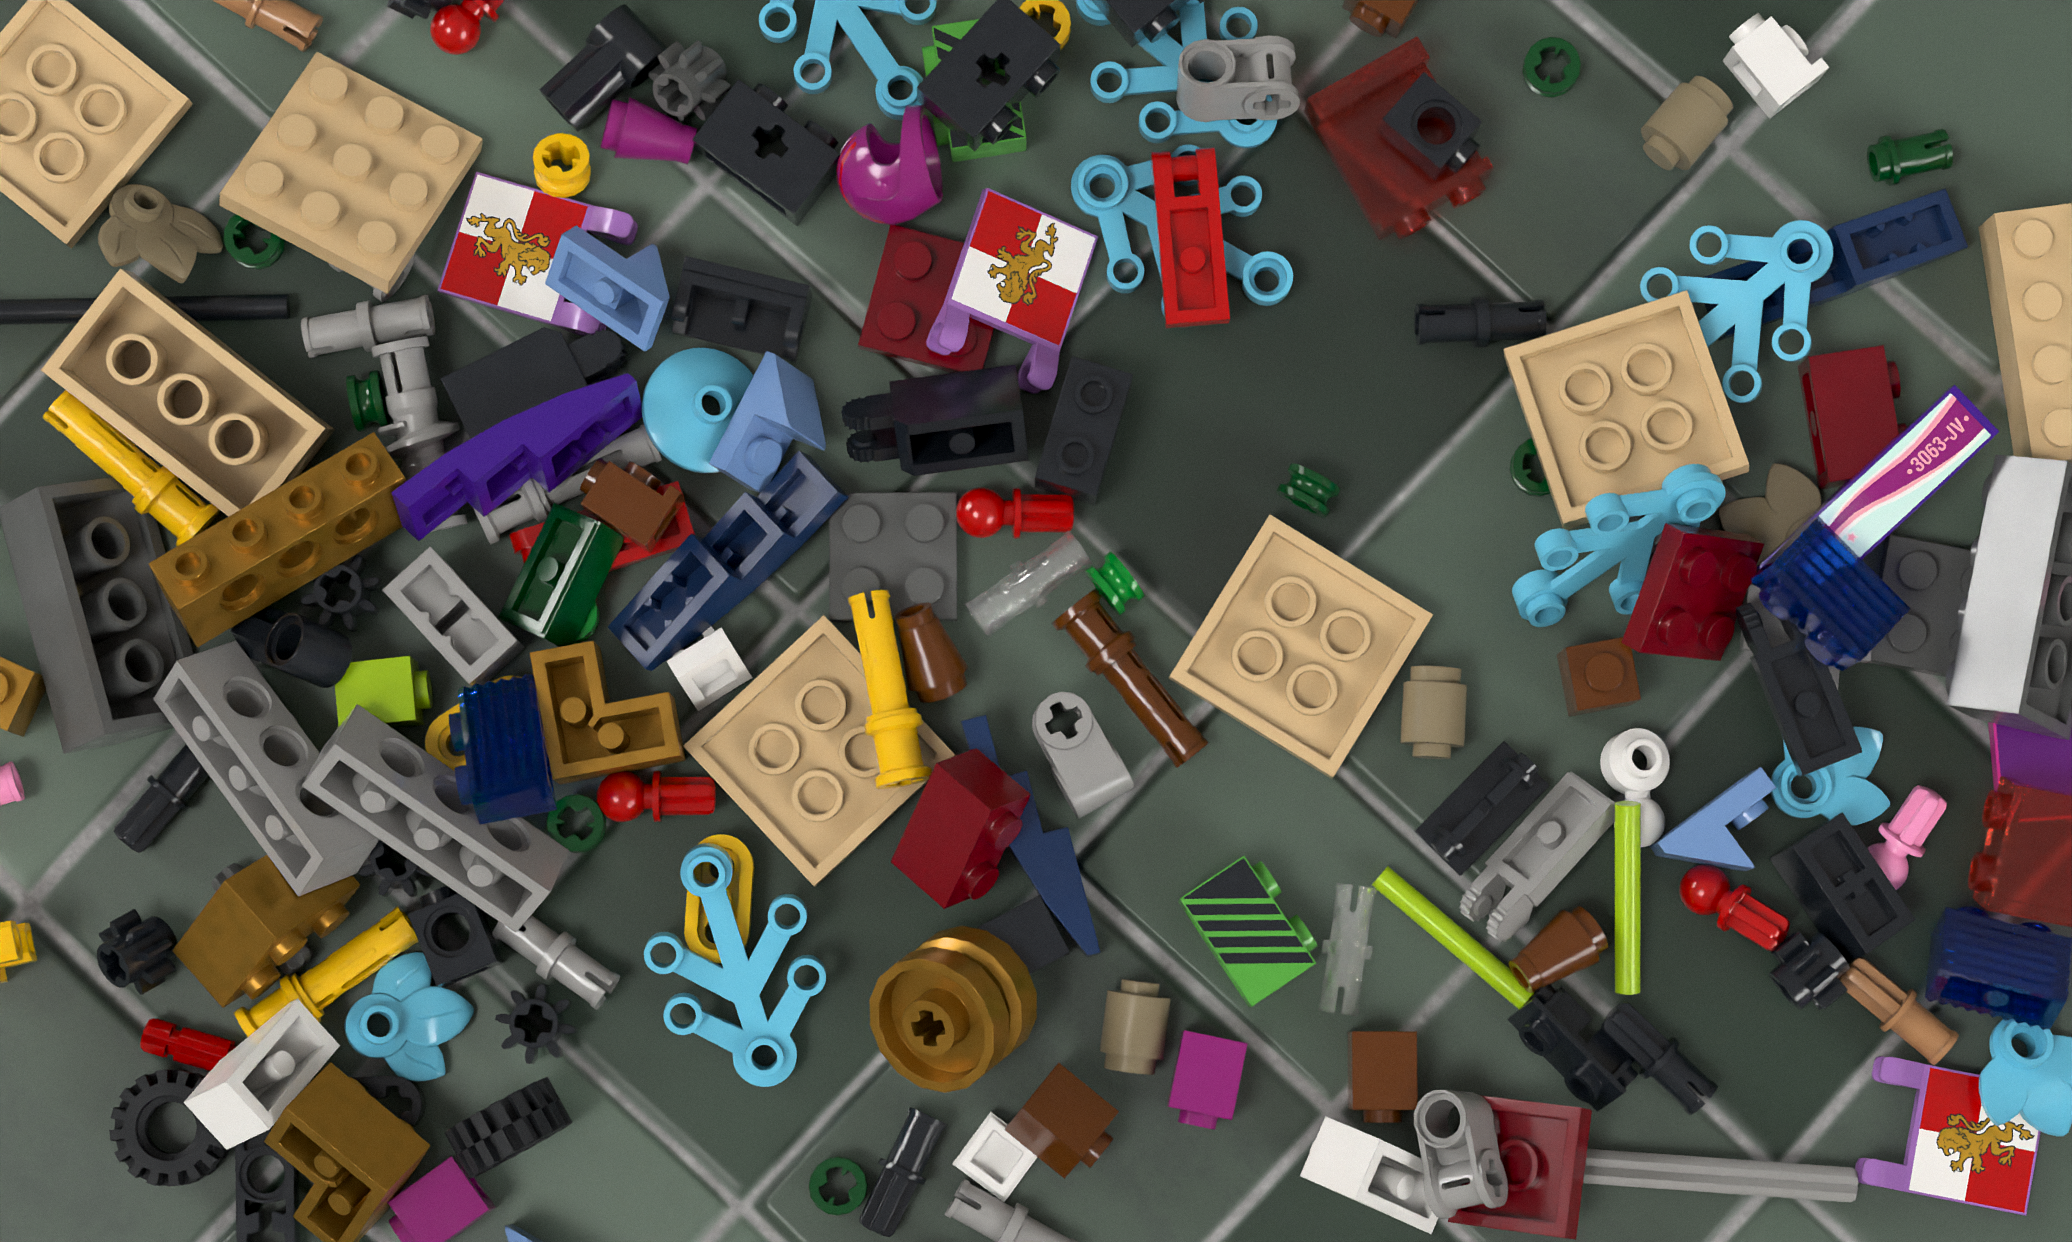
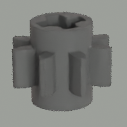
M698 40L686 50L679 42H674L658 55L660 64L649 72V77L654 81L653 94L657 103L667 113L678 116L680 121L685 120L693 112L702 121L706 120L721 103L720 98L731 89V85L725 81L727 70L722 58L713 49L702 46V43Z

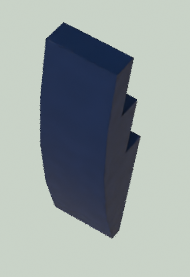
M1946 188L1833 226L1826 231L1833 245V260L1825 275L1811 283L1809 309L1894 278L1968 248ZM1804 240L1793 243L1788 251L1789 259L1796 264L1806 263L1812 257V246ZM1749 261L1703 278L1747 281L1767 263ZM1785 284L1764 300L1761 326L1783 319ZM1705 304L1708 313L1717 306V304ZM1735 325L1722 335L1718 341L1734 336Z
M798 451L757 497L744 492L704 538L691 533L609 624L608 628L646 670H654L700 636L760 586L822 526L849 496L811 456Z
M986 715L961 721L969 751L977 748L999 767ZM1027 771L1009 775L1031 794L1020 817L1023 823L1018 836L1009 845L1012 854L1037 894L1041 896L1047 909L1086 957L1100 954L1068 827L1043 833Z

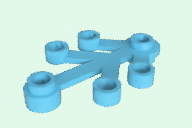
M770 0V3L762 8L759 14V26L766 39L774 43H783L794 36L797 30V18L793 9L795 0ZM815 0L805 54L794 65V77L797 86L808 94L822 93L830 86L832 69L829 60L838 22L878 80L875 92L880 110L891 119L903 121L904 110L907 105H922L918 102L917 86L923 81V78L916 70L897 64L860 8L899 15L910 24L923 25L931 21L935 16L937 1L929 0L930 6L924 13L914 14L906 8L907 0ZM776 12L784 13L790 19L788 27L780 32L772 31L766 26L768 17ZM815 63L824 68L825 75L821 81L808 83L803 80L801 73L808 64ZM898 80H904L912 86L913 91L907 99L896 100L888 92L891 84Z
M1076 0L1078 13L1086 22L1096 26L1111 24L1092 0ZM1190 0L1179 9L1182 46L1167 33L1154 43H1151L1147 37L1137 43L1164 66L1124 69L1116 62L1107 61L1100 63L1094 68L1090 78V89L1093 96L1103 103H1114L1122 99L1123 96L1176 92L1180 54L1192 42L1207 39L1204 2L1199 3L1198 0ZM1245 7L1230 8L1223 14L1220 20L1219 35L1221 39H1254L1258 28L1256 16ZM1242 18L1249 24L1250 32L1244 37H1234L1227 31V23L1232 19ZM1104 73H1114L1120 78L1121 86L1114 92H1105L1099 88L1097 80ZM1208 79L1198 80V81H1200V82H1206V83L1214 82V81L1208 80ZM1266 95V100L1270 102L1272 101V97L1270 95ZM1156 101L1147 104L1142 109L1139 115L1138 128L1143 138L1152 143H1163L1175 135L1219 132L1224 140L1233 146L1253 148L1263 144L1271 137L1277 120L1257 119L1251 125H1243L1236 119L1200 122L1185 116L1181 110L1174 111L1170 105ZM1156 112L1164 114L1169 120V127L1163 132L1151 131L1145 123L1146 118L1150 114Z
M1191 144L1182 145L1174 150L1171 157L1195 155V149L1200 148ZM1095 155L1085 159L1075 169L1071 180L1072 198L1082 212L1098 218L1109 258L1106 272L1109 285L1117 292L1131 293L1141 286L1145 268L1141 259L1131 252L1123 214L1146 226L1161 279L1155 201L1138 192V190L1153 186L1151 160L1126 166L1116 157ZM1241 175L1231 179L1227 186L1220 187L1221 214L1230 212L1235 216L1246 217L1256 212L1262 199L1260 184L1250 176ZM1097 178H1107L1113 183L1114 192L1106 198L1096 197L1090 190L1091 183ZM1197 180L1179 181L1177 183L1191 186L1197 184ZM1238 186H1246L1253 191L1255 200L1248 206H1239L1231 198L1232 190ZM1223 240L1226 273L1242 281V289L1252 302L1263 306H1270L1281 302L1288 295L1293 282V271L1289 262L1283 256L1269 251L1250 256ZM1127 262L1134 265L1138 272L1135 280L1130 283L1119 282L1113 274V270L1118 264ZM1261 271H1270L1276 275L1278 286L1269 292L1262 291L1256 286L1254 277ZM1162 296L1161 310L1164 315V303Z
M1805 220L1789 222L1783 225L1773 237L1725 234L1720 228L1711 225L1700 227L1693 233L1690 239V251L1694 258L1702 264L1716 265L1725 258L1767 263L1747 281L1676 276L1671 270L1664 267L1652 268L1642 277L1640 289L1643 297L1648 302L1658 300L1652 297L1649 292L1651 280L1656 276L1664 275L1668 276L1672 282V290L1668 296L1687 290L1692 303L1717 304L1713 310L1698 321L1707 347L1712 345L1735 325L1732 365L1724 374L1722 387L1727 397L1737 403H1749L1755 400L1761 393L1762 378L1757 368L1764 300L1783 284H1785L1783 325L1778 327L1773 334V350L1781 359L1788 362H1797L1804 359L1811 350L1812 338L1807 330L1811 283L1825 275L1833 260V245L1829 235L1823 228L1813 222ZM1706 234H1715L1720 237L1722 242L1721 250L1713 257H1704L1698 250L1699 240ZM1799 240L1809 242L1813 249L1812 257L1803 264L1793 263L1788 256L1790 246ZM1796 330L1803 335L1804 346L1796 354H1786L1780 347L1781 337L1787 331ZM1739 372H1748L1754 378V388L1745 396H1738L1731 389V380Z
M1689 464L1669 473L1662 482V490L1627 495L1605 493L1591 499L1585 507V513L1591 528L1572 531L1561 528L1552 529L1540 535L1535 541L1534 546L1544 570L1529 572L1519 578L1513 585L1512 594L1520 616L1528 620L1535 627H1546L1557 623L1565 615L1568 597L1620 561L1618 576L1610 584L1609 593L1618 613L1632 614L1645 580L1655 537L1662 533L1665 523L1699 527L1701 521L1712 516L1723 502L1726 494L1720 477L1711 473V470L1705 465ZM1645 515L1638 521L1629 522V517ZM1594 551L1561 575L1556 572L1572 565L1577 560L1578 553Z
M702 843L694 846L686 853L681 865L680 875L685 888L691 894L701 897L722 966L683 947L681 940L669 932L656 933L648 940L644 950V960L646 965L656 973L668 974L675 972L733 1002L742 1025L740 1027L703 1010L702 1004L696 996L690 993H678L668 1000L664 1009V1022L670 1031L678 1035L695 1033L732 1052L734 1067L745 1081L760 1087L774 1086L784 1081L795 1067L797 1048L790 1033L810 996L818 994L823 989L826 982V968L823 962L813 955H801L795 958L788 968L787 981L789 986L770 1018L767 1019L760 993L790 936L797 934L805 926L807 919L806 905L801 898L793 894H782L776 897L769 907L768 924L748 960L726 891L733 874L731 857L725 849L716 844ZM701 862L714 864L719 872L718 878L709 884L699 882L694 875L696 865ZM783 904L794 905L800 912V918L793 925H783L775 917L776 909ZM660 942L671 944L675 948L676 958L670 963H659L652 955L653 946ZM810 965L816 968L819 973V980L812 986L800 985L794 975L800 966ZM686 1003L692 1006L696 1013L695 1019L689 1024L677 1023L671 1015V1010L675 1005ZM760 1045H768L775 1050L777 1059L771 1065H759L752 1057L753 1050Z

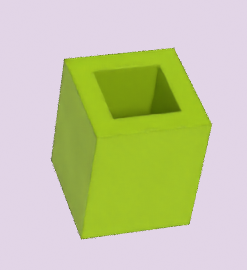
M411 656L350 662L345 675L335 685L338 726L342 724L357 704L391 728L424 725L423 709H429L433 706L429 671H419L418 661Z

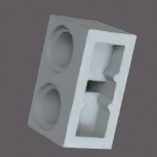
M431 547L426 549L383 589L384 593L468 684L478 691L525 649L522 643Z

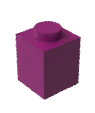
M1186 1030L1181 1032L1166 1106L1180 1109L1178 1122L1216 1130L1218 1117L1228 1120L1233 1119L1248 1043Z
M457 1156L449 1157L387 1202L396 1214L388 1220L389 1224L401 1242H450L496 1208L476 1178H468Z

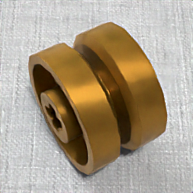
M958 926L937 932L916 950L895 963L878 978L869 1000L870 1027L883 1056L897 1073L920 1088L943 1093L966 1089L1028 1039L1037 1018V992L1027 966L1010 945L986 930L967 926Z

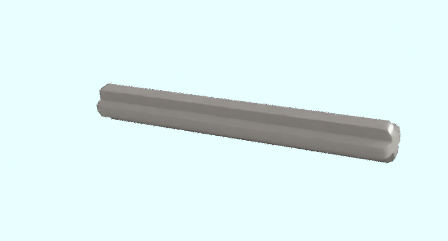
M1587 1149L1583 1180L1585 1184L1837 1202H1853L1858 1192L1857 1170L1851 1167Z

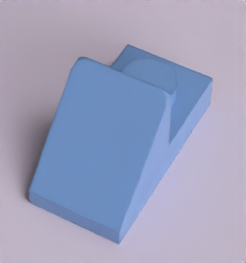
M574 226L561 235L545 284L644 352L650 349L654 343L670 298L656 245L650 244L625 259L578 226Z
M766 351L709 462V465L744 487L761 493L771 482L792 439L823 451L826 448L813 379L776 354Z
M1761 767L1755 769L1664 834L1649 847L1658 857L1708 864L1739 871L1754 869L1753 863L1725 825L1732 822L1735 828L1740 830L1764 813L1769 807L1762 798L1776 789V786Z

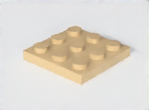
M27 0L0 32V192L72 249L110 204L115 191L127 184L193 103L67 0Z
M316 52L221 190L220 206L388 294L482 150L483 138Z
M1687 290L1503 349L1504 358L1563 529L1568 530L1589 523L1585 507L1594 497L1605 493L1627 495L1662 490V482L1666 476L1675 469L1685 465H1705L1711 470V473L1720 477L1721 480L1749 472L1747 456Z
M1269 515L1170 674L1169 679L1332 779L1433 614L1282 521Z
M824 615L683 745L814 887L822 882L928 782L927 780L904 787L876 789L874 779L880 775V769L873 737L867 736L864 725L867 723L866 718L872 715L861 654ZM922 720L923 724L917 728L924 766L931 767L933 771L937 762L951 758L955 754Z

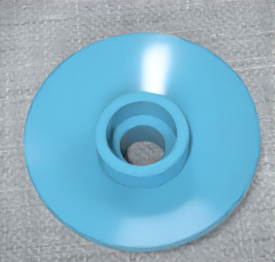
M690 348L668 357L651 374L642 397L643 422L653 445L666 459L685 470L697 473L721 472L709 465V462L754 375L738 359L716 349ZM704 395L713 396L719 402L720 412L718 415H710L704 411L701 404Z

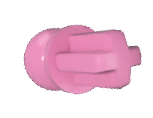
M1915 786L1890 823L1882 822L1878 828L1886 841L1873 844L1867 848L1895 890L1905 883L1909 873L1906 856L1908 854L1915 857L1923 856L1926 849L1922 844L1946 810L1947 802L1937 792L1928 787Z

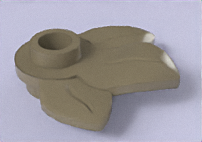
M141 184L125 185L115 191L109 204L111 217L101 226L98 234L100 249L111 266H123L141 257L178 283H184L187 280L194 266L197 252L215 254L220 253L223 248L220 233L205 216L191 208L171 204L161 192Z
M1774 463L1771 465L1766 478L1765 498L1751 497L1732 501L1718 510V517L1723 531L1747 534L1765 543L1757 563L1758 566L1821 506L1820 492L1816 485L1798 470L1787 465ZM1756 571L1755 578L1751 585L1772 587L1768 583V581L1758 571Z

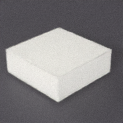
M990 1112L955 1159L953 1165L1001 1201L1005 1202L1037 1156L1007 1133L1004 1129L1008 1124Z

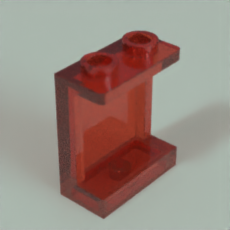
M1418 36L1307 98L1304 109L1305 115L1379 240L1393 232L1396 233L1399 240L1416 233L1432 221L1428 213L1448 201L1456 209L1474 200L1487 190L1483 181L1489 178L1494 168L1488 157L1482 159L1476 151L1458 173L1455 174L1447 167L1439 178L1434 181L1378 133L1383 117L1423 72L1435 81L1427 67L1430 57ZM1426 118L1417 124L1419 135L1430 144H1443L1451 138L1449 126L1439 118Z
M2001 776L1997 791H1989L1983 808L1982 823L1984 828H1988L1983 853H1975L1969 869L1968 887L1974 891L1973 899L1987 911L2072 927V793L2028 785L2019 782L2015 778Z

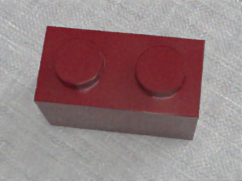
M1884 345L1808 356L1797 366L1819 490L1841 487L1845 482L1852 479L1889 442L1907 428L1905 423L1897 424L1893 399L1900 397V377L1895 361H1886Z
M977 748L937 762L891 859V863L944 909L970 898L977 900L983 897L995 884L999 875L996 867L1005 848L1014 841L1022 828L1023 823L1020 817L1031 794Z

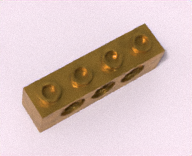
M373 432L148 564L168 603L198 648L402 528L403 526L391 492L406 482L405 476Z

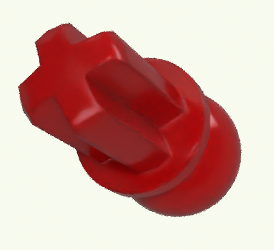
M463 0L460 5L451 4L441 8L434 15L430 25L433 42L440 50L451 55L467 53L475 47L480 38L481 26L479 21L485 15L493 22H496L499 16L495 11L505 0Z
M978 487L967 491L960 498L956 507V518L961 529L968 535L976 538L993 536L1003 526H1011L1012 538L1014 539L1020 538V532L1067 533L1072 530L1074 523V503L1072 497L1068 495L1021 494L1020 488H1013L1012 500H1003L994 490Z
M622 771L612 773L602 780L597 791V803L602 813L613 821L628 822L640 816L645 809H652L654 822H661L663 815L712 814L716 806V786L714 779L710 777H662L661 771H654L652 784H645L634 773Z
M1701 864L1690 868L1683 875L1679 886V894L1683 904L1691 912L1699 915L1719 913L1717 927L1722 931H1727L1731 928L1767 951H1774L1787 936L1790 927L1788 918L1751 896L1752 890L1745 884L1740 885L1732 892L1729 879L1719 868L1713 865Z

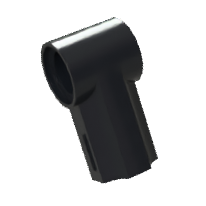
M625 4L617 7L604 17L587 37V46L539 89L559 115L577 132L587 125L626 87L634 89L644 83L649 78V72L660 64L658 55L668 48Z
M267 606L233 626L230 631L250 659L279 669L320 688H329L336 685L345 675L352 658V645L350 639L344 634L297 613H287L271 606Z

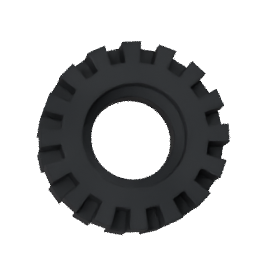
M158 1070L156 1073L145 1074L135 1080V1085L131 1088H125L119 1097L122 1101L119 1107H113L110 1117L115 1119L114 1130H109L110 1141H116L118 1151L114 1153L118 1161L125 1162L129 1167L127 1171L135 1178L141 1177L147 1180L146 1183L155 1186L187 1185L200 1181L199 1179L205 1175L212 1174L218 1168V1162L227 1157L231 1148L226 1150L195 1115L197 1125L195 1138L181 1152L172 1154L160 1150L154 1145L149 1135V1121L154 1111L161 1105L169 1102H177L186 1106L184 1101L205 1076L199 1073L188 1072V1070Z
M545 1077L476 1112L448 1129L445 1135L466 1175L471 1179L551 1137L572 1124V1121L549 1078Z

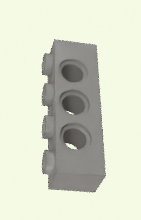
M235 640L177 660L153 700L299 897L356 874L380 839L302 787L320 753L299 726L296 718L287 710L264 679L258 667L252 663Z
M358 704L324 745L302 784V787L515 933L549 895L569 852L568 849Z

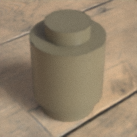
M1694 76L1689 83H1680L1642 126L1641 134L1645 140L1643 144L1644 152L1654 163L1663 169L1672 170L1674 167L1682 170L1690 169L1728 125L1727 115L1733 109L1731 100L1720 87L1705 77Z
M1411 666L1410 681L1403 682L1400 743L1413 746L1412 757L1451 759V748L1464 747L1467 685L1461 684L1462 669L1444 666Z
M1122 979L1120 990H1107L1099 1050L1106 1053L1105 1069L1155 1075L1157 1060L1164 1058L1171 998L1159 996V983Z

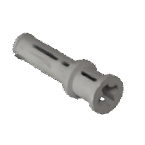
M644 424L640 425L638 429L617 437L550 493L533 478H530L521 488L485 517L474 508L490 545L499 541L500 533L534 518L540 523L545 521L554 503L561 504L583 494L584 492L580 490V486L589 470L599 458L607 462L610 461L623 470L629 461L640 467L662 461L661 455L650 440Z

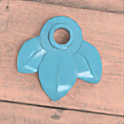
M1853 727L1861 745L1862 753L1804 775L1812 783V792L1806 799L1798 798L1791 790V782L1798 774L1783 740L1785 760L1775 768L1771 777V781L1776 786L1771 795L1777 807L1785 814L1795 818H1810L1821 814L1830 820L1843 812L1851 826L1871 821L1880 816L1890 806V801L1876 785L1866 780V778L1871 774L1879 758L1883 734L1870 728Z
M423 952L404 954L389 961L379 969L371 994L355 1002L345 1019V1034L349 1044L355 1051L368 1058H383L398 1077H404L414 1082L433 1080L445 1075V1062L438 1045L451 1040L462 1032L474 1013L473 1006L458 993L438 986L430 987L432 973ZM381 1014L388 1019L390 1029L386 1036L376 1037L368 1031L367 1020L370 1015Z
M2014 1014L2004 1018L1992 1030L1989 1040L1992 1060L1984 1067L1979 1076V1094L1986 1115L1992 1123L2000 1126L2020 1113L2022 1118L2038 1131L2053 1136L2066 1135L2069 1133L2072 1124V1037L2052 1035L2050 1029L2043 1021L2026 1014ZM2012 1039H2019L2026 1045L2028 1050L2027 1057H2021L2016 1053L2011 1044Z

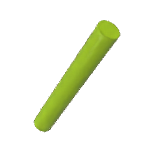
M1637 801L1615 802V993L1633 995L1641 992V803Z
M1389 866L1372 883L1376 890L1517 1009L1523 1007L1533 995V993L1527 992L1518 983L1509 967Z

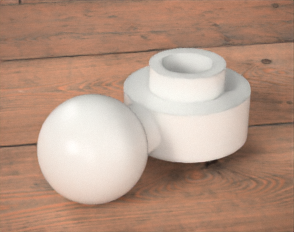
M1641 728L1629 729L1612 737L1606 743L1601 753L1600 765L1607 783L1616 791L1624 794L1625 801L1641 803V847H1647L1655 843L1664 832L1665 816L1661 807L1651 799L1650 790L1659 786L1666 778L1670 759L1664 742L1656 734ZM1635 749L1641 751L1647 759L1645 770L1638 769L1632 761V754Z

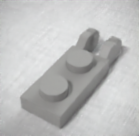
M1567 772L1485 862L1487 867L1474 880L1471 887L1466 889V893L1462 895L1463 898L1459 901L1461 903L1459 907L1461 909L1460 912L1474 922L1475 920L1479 921L1481 918L1484 919L1487 914H1490V910L1493 909V913L1489 915L1490 918L1486 922L1487 933L1499 942L1502 940L1506 942L1507 939H1511L1529 921L1533 905L1537 907L1615 822V802L1573 772ZM1507 885L1512 890L1503 898L1504 891Z

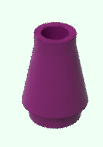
M629 97L628 103L612 99L600 148L614 151V158L676 161L688 165L694 145L692 139L697 133V128L685 125Z

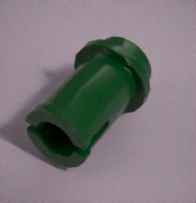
M1938 129L1931 133L1892 140L1888 135L1878 138L1877 144L1869 145L1867 149V163L1873 180L1875 182L1885 181L1887 185L1893 186L1899 183L1900 177L1939 169H1950L1953 164L1951 144L1941 146V142H1946L1949 139L1947 132L1944 129Z

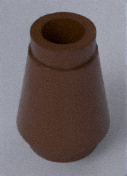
M919 603L898 612L895 615V620L898 625L897 630L908 689L916 691L922 703L939 701L964 689L967 686L964 672L967 670L968 665L939 618L934 614L931 604Z
M1577 906L1570 912L1562 909L1518 953V956L1509 961V967L1518 983L1527 992L1533 993L1540 987H1545L1599 962V954L1608 948V942L1599 924L1583 907Z

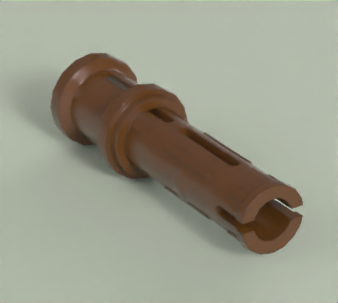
M1095 588L1051 624L1057 631L1065 630L1088 659L1085 667L1089 672H1094L1097 676L1100 674L1105 676L1148 732L1153 735L1164 749V752L1171 759L1174 766L1178 768L1209 742L1193 726L1182 712L1183 710L1143 663V660L1133 649L1137 646L1134 641L1136 637L1130 630L1123 632L1100 604L1099 601L1102 595Z

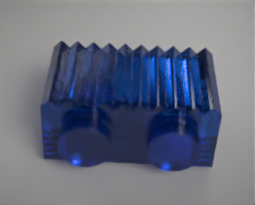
M1819 516L1800 527L1751 578L1753 585L1761 590L1759 592V599L1765 608L1774 616L1782 620L1789 619L1791 623L1797 625L1798 630L1806 634L1805 645L1809 652L1821 663L1827 666H1835V668L1841 671L1864 659L1910 610V607Z
M526 673L522 678L513 676L509 681L501 678L496 683L487 681L484 685L475 683L471 688L466 686L460 687L457 690L460 712L449 714V726L455 752L465 751L466 765L455 767V778L461 804H473L480 825L557 810L554 782L534 676Z
M1945 907L1931 934L1925 998L1929 1002L1938 1000L1941 1005L1950 1003L1954 1008L1963 1006L1966 1011L1976 1010L1979 1014L1989 1013L1992 1018L2001 1016L2005 1021L2014 1019L2017 1024L2026 1022L2030 1027L2039 1025L2042 1030L2050 1029L2066 1003L2069 994L2072 937L2052 933L2049 927L2037 922L2015 924L1990 918L1987 912L1976 907H1961L1958 909Z

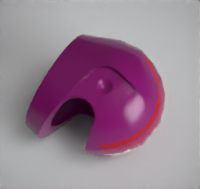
M907 105L905 107L900 143L887 142L881 137L873 124L868 123L854 132L842 147L836 167L839 190L849 207L862 218L879 224L896 225L913 220L942 201L943 181L940 158L932 123L923 105Z

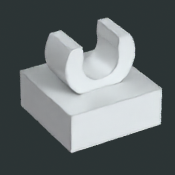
M711 626L702 633L704 637L702 640L685 650L682 648L671 659L667 660L677 680L698 711L752 678L722 628L714 631Z

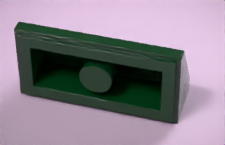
M554 503L498 618L555 646L562 647L574 644L623 544L624 537L599 521Z

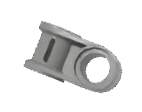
M1270 35L1254 39H1203L1192 42L1184 48L1179 57L1176 95L1179 109L1185 116L1200 122L1254 118L1259 120H1277L1290 116L1298 110L1300 105L1299 91L1292 85L1290 68L1296 59L1294 44L1286 38ZM1268 54L1272 55V61L1267 62L1266 56ZM1208 79V80H1212V81H1214V82L1206 83V82H1200V81H1198V80ZM1272 94V101H1267L1266 95Z
M1058 692L1049 695L1037 706L1032 716L1034 736L1052 767V774L1064 798L1078 819L1134 789L1133 781L1118 752L1110 740L1105 737L1091 709L1081 697L1071 692ZM1057 705L1063 713L1071 710L1076 713L1078 720L1071 726L1073 738L1066 739L1061 731L1053 734L1048 732L1045 724L1053 718L1050 707Z
M1433 1090L1425 1094L1417 1103L1414 1111V1127L1417 1132L1424 1171V1192L1431 1211L1436 1217L1446 1219L1455 1216L1457 1210L1479 1204H1485V1206L1491 1209L1503 1206L1508 1196V1182L1500 1159L1494 1126V1114L1490 1104L1482 1096L1473 1092ZM1456 1106L1460 1114V1124L1458 1130L1452 1134L1448 1126V1115L1450 1110Z

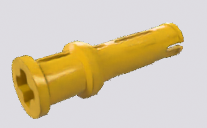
M67 390L44 413L42 418L46 422H49L54 428L64 434L78 449L108 475H111L134 497L132 503L135 505L134 509L141 515L149 513L177 537L176 546L203 532L220 512L212 503L207 505L167 468L164 466L160 467L151 458L149 459L126 436Z
M874 590L871 591L875 611L874 618L869 617L864 592L849 597L848 603L852 610L872 715L866 718L867 723L864 725L866 735L873 737L879 763L880 775L874 779L876 789H890L927 781L932 773V768L924 766L917 730L923 724L921 714L917 713L916 708H909L906 685L893 627L889 591Z
M399 906L395 907L393 911L381 918L376 924L354 937L312 969H309L301 976H298L296 973L291 976L287 974L279 980L280 988L250 1009L244 1006L234 1012L235 1017L247 1037L288 1003L297 998L320 1022L321 1017L325 1015L323 1009L386 965L388 961L419 942L410 919Z

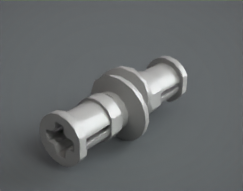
M427 336L393 341L371 348L373 358H380L388 395L385 397L388 414L392 417L394 423L379 427L378 433L384 436L397 437V441L388 445L385 449L392 459L401 458L402 465L400 470L405 476L406 481L444 455L446 451L443 439L460 430L459 422L444 421L438 418V398L435 387L431 386L423 349L429 347ZM457 510L431 532L468 524L466 514L459 515Z

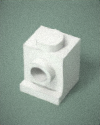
M1759 13L1744 22L1729 36L1735 45L1732 46L1723 59L1725 65L1769 119L1817 83L1829 68L1822 58L1812 65L1805 58L1808 55L1805 43L1790 26L1784 25L1780 27L1772 16L1765 21Z

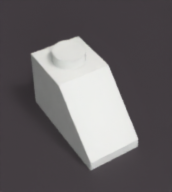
M297 998L288 1003L223 1057L188 1096L184 1104L227 1150L269 1130L278 1120L285 1107L307 1086L340 1045Z
M1325 1116L1319 1133L1311 1146L1309 1156L1300 1174L1301 1177L1429 1234H1432L1438 1217L1431 1211L1426 1200L1421 1158Z

